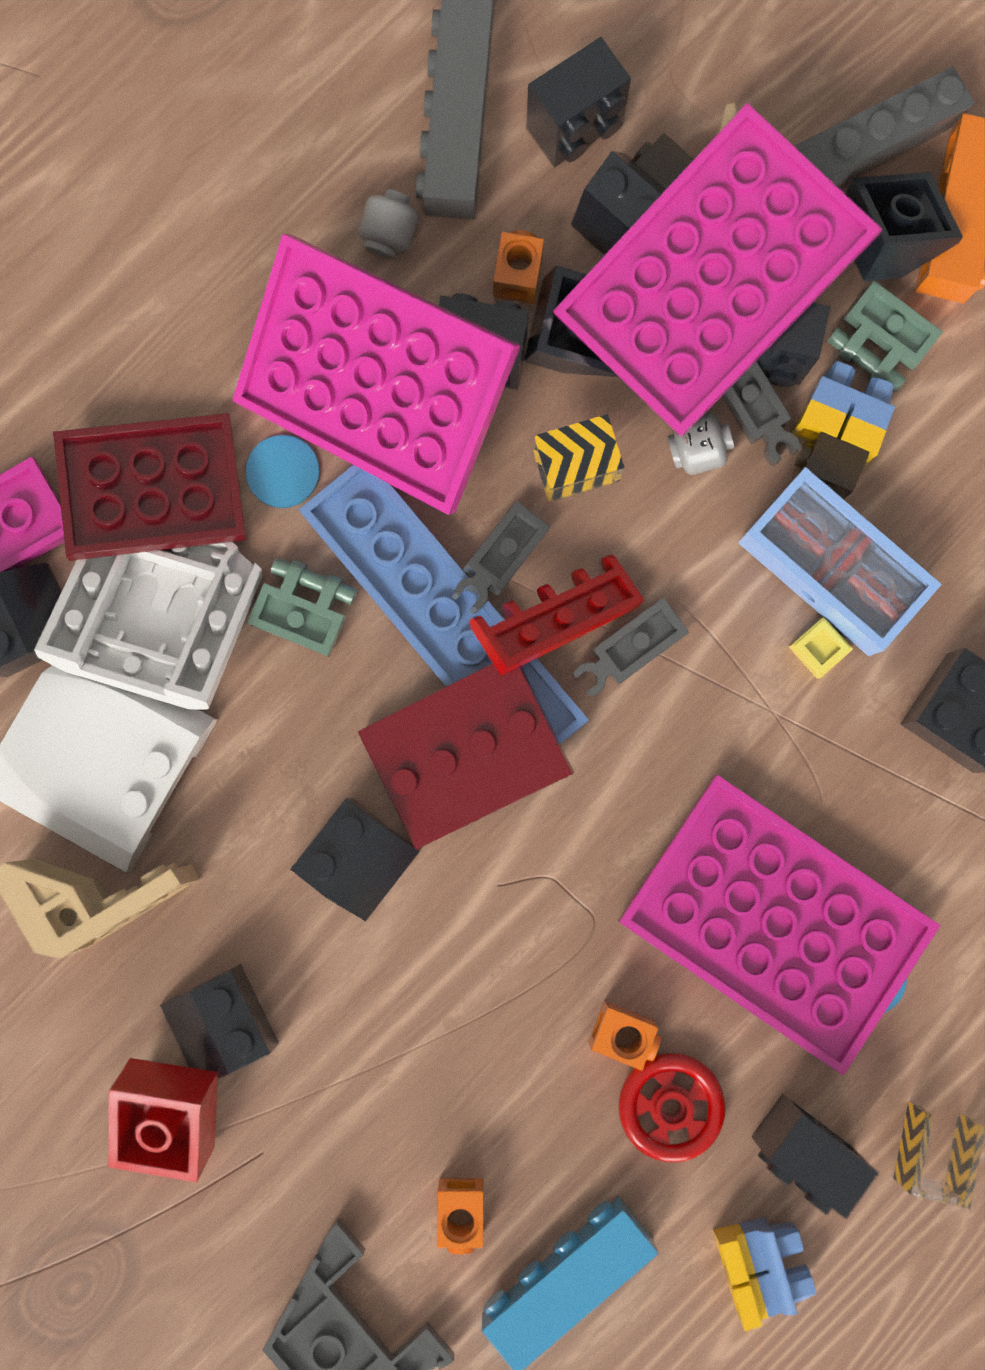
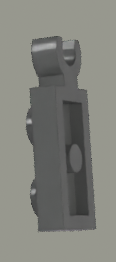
M756 361L722 397L749 442L753 444L763 439L766 444L764 448L765 458L772 466H775L781 460L780 455L776 451L777 444L786 445L792 455L797 453L801 447L798 438L782 428L792 418Z
M516 501L463 570L471 575L472 578L461 580L454 589L452 598L457 600L464 591L473 592L476 596V602L470 612L473 614L479 612L487 602V589L498 596L550 529V526Z
M662 598L596 646L592 652L599 661L581 664L574 671L573 677L576 679L583 673H592L596 678V684L586 694L588 697L595 696L604 688L607 677L611 676L617 685L621 684L686 636L689 631L666 600Z

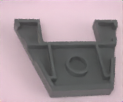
M339 1218L330 1228L262 1350L278 1370H431L436 1367L442 1369L454 1361L455 1353L429 1322L422 1326L394 1353L388 1350L332 1284L358 1261L365 1252L363 1245Z

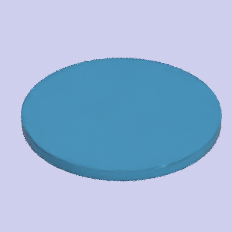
M276 435L260 442L252 450L246 464V479L252 493L261 502L276 508H289L301 504L314 492L319 480L320 469L315 453L304 441L289 435Z

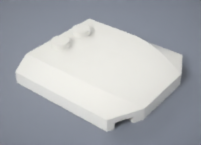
M233 542L77 560L34 651L38 658L68 673L186 709H209L263 577L262 568L256 563L253 565L247 560Z
M52 665L41 673L0 744V801L126 873L131 872L153 834L150 832L192 757L197 758L218 719L200 709H186L68 673Z

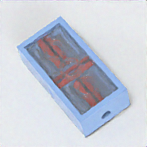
M806 467L738 542L868 656L883 652L942 585Z

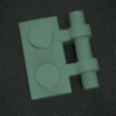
M873 281L844 319L857 329L855 334L850 337L837 328L827 342L840 351L838 356L848 363L852 360L871 374L868 379L872 377L881 378L893 383V392H896L906 380L904 376L893 369L898 361L913 370L943 332L877 282ZM867 338L888 352L883 360L862 346Z
M277 557L273 562L271 573L284 578L281 588L278 589L263 583L247 623L330 657L346 619L344 615L332 611L331 608L336 599L352 605L357 589L343 584V579L330 574L326 577L308 570L307 564L293 560L291 563ZM300 585L320 593L316 604L295 596Z

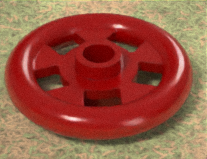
M680 1053L658 1054L653 1061L646 1059L642 1071L634 1068L622 1086L618 1105L620 1122L630 1142L643 1154L653 1159L670 1163L691 1160L709 1149L722 1130L726 1112L724 1093L714 1073L699 1060ZM676 1071L685 1073L693 1078L689 1090L680 1085L672 1084ZM653 1077L661 1084V1087L654 1091L651 1099H648L640 1090ZM669 1099L679 1101V1108L674 1113H667L663 1109L664 1103ZM695 1100L707 1101L708 1112L706 1120L693 1119ZM650 1111L658 1127L646 1133L638 1120V1116ZM687 1127L689 1140L670 1144L668 1131H676Z

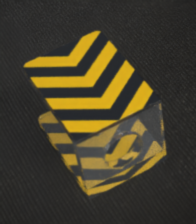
M608 414L535 436L536 448L533 454L548 501H555L620 481L625 467Z
M909 1102L893 1178L912 1196L970 1209L985 1127L968 1115L959 1113L945 1183L921 1178L933 1115L917 1103Z

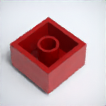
M130 1058L109 1089L108 1167L198 1182L215 1148L218 1072Z

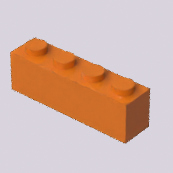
M963 113L949 133L938 182V188L963 238L959 244L920 267L915 288L916 293L965 303L977 290H982L985 285V118Z

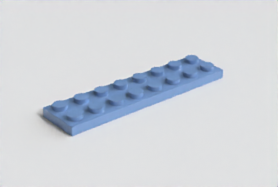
M352 465L298 509L446 687L493 664L471 630L469 622L470 619L481 615L489 627L504 621V619L488 600L476 614L470 612L476 602V596L471 591L462 592L457 600L452 598V593L457 584L469 577L389 483ZM536 658L522 665L561 744L589 720Z

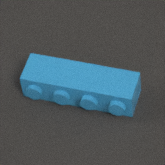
M620 1197L611 1204L605 1201L598 1205L588 1216L589 1222L577 1233L571 1230L564 1234L553 1247L554 1252L542 1263L539 1260L530 1263L520 1273L518 1277L519 1282L508 1292L504 1290L496 1292L485 1303L483 1307L484 1312L482 1313V1332L512 1370H524L659 1254L653 1237Z

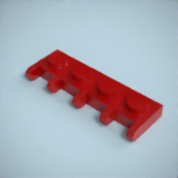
M609 554L601 559V565L605 573L593 579L590 578L583 568L573 571L571 578L576 587L559 595L555 593L549 584L539 587L537 594L542 603L523 612L513 600L504 603L502 611L506 620L489 627L481 615L470 619L471 630L501 676L640 607L645 600L614 555Z

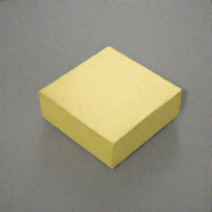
M825 617L820 618L789 646L817 679L825 675L853 650Z

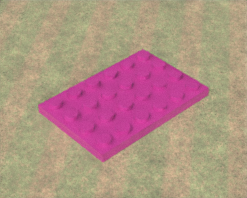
M746 103L553 312L682 438L880 234L881 228L756 110Z
M282 234L232 401L449 515L455 513L521 345L292 234Z
M719 775L713 776L618 919V922L843 1076L941 926Z

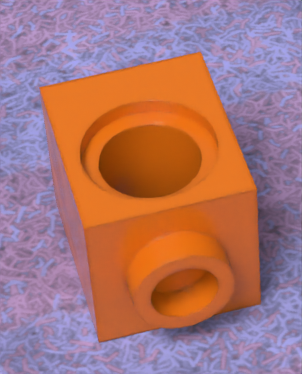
M525 230L501 233L493 279L494 298L535 304L543 259L544 238H538L535 234ZM514 259H523L530 266L524 270H515L509 266V263Z
M604 1000L588 1043L592 1051L642 1071L646 1059L649 1061L654 1060L660 1046L661 1035L656 1034L658 1026L654 1020ZM625 1026H632L638 1029V1039L629 1047H622L615 1042L617 1032Z
M439 1178L437 1191V1248H447V1251L452 1254H469L474 1251V1248H483L484 1178ZM456 1209H464L473 1216V1219L466 1225H457L450 1220L449 1214Z

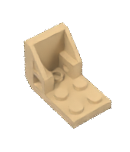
M34 858L6 862L0 865V895L33 952L61 959L93 946L201 878L192 864L178 867L174 862L166 867L165 865L159 866L141 877L140 880L144 885L141 888L135 886L127 891L123 889L109 897L100 880Z

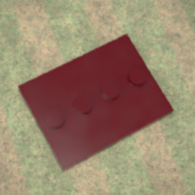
M229 413L53 431L65 552L69 561L246 540Z
M491 664L358 731L415 850L574 773L522 666L501 676L494 664Z

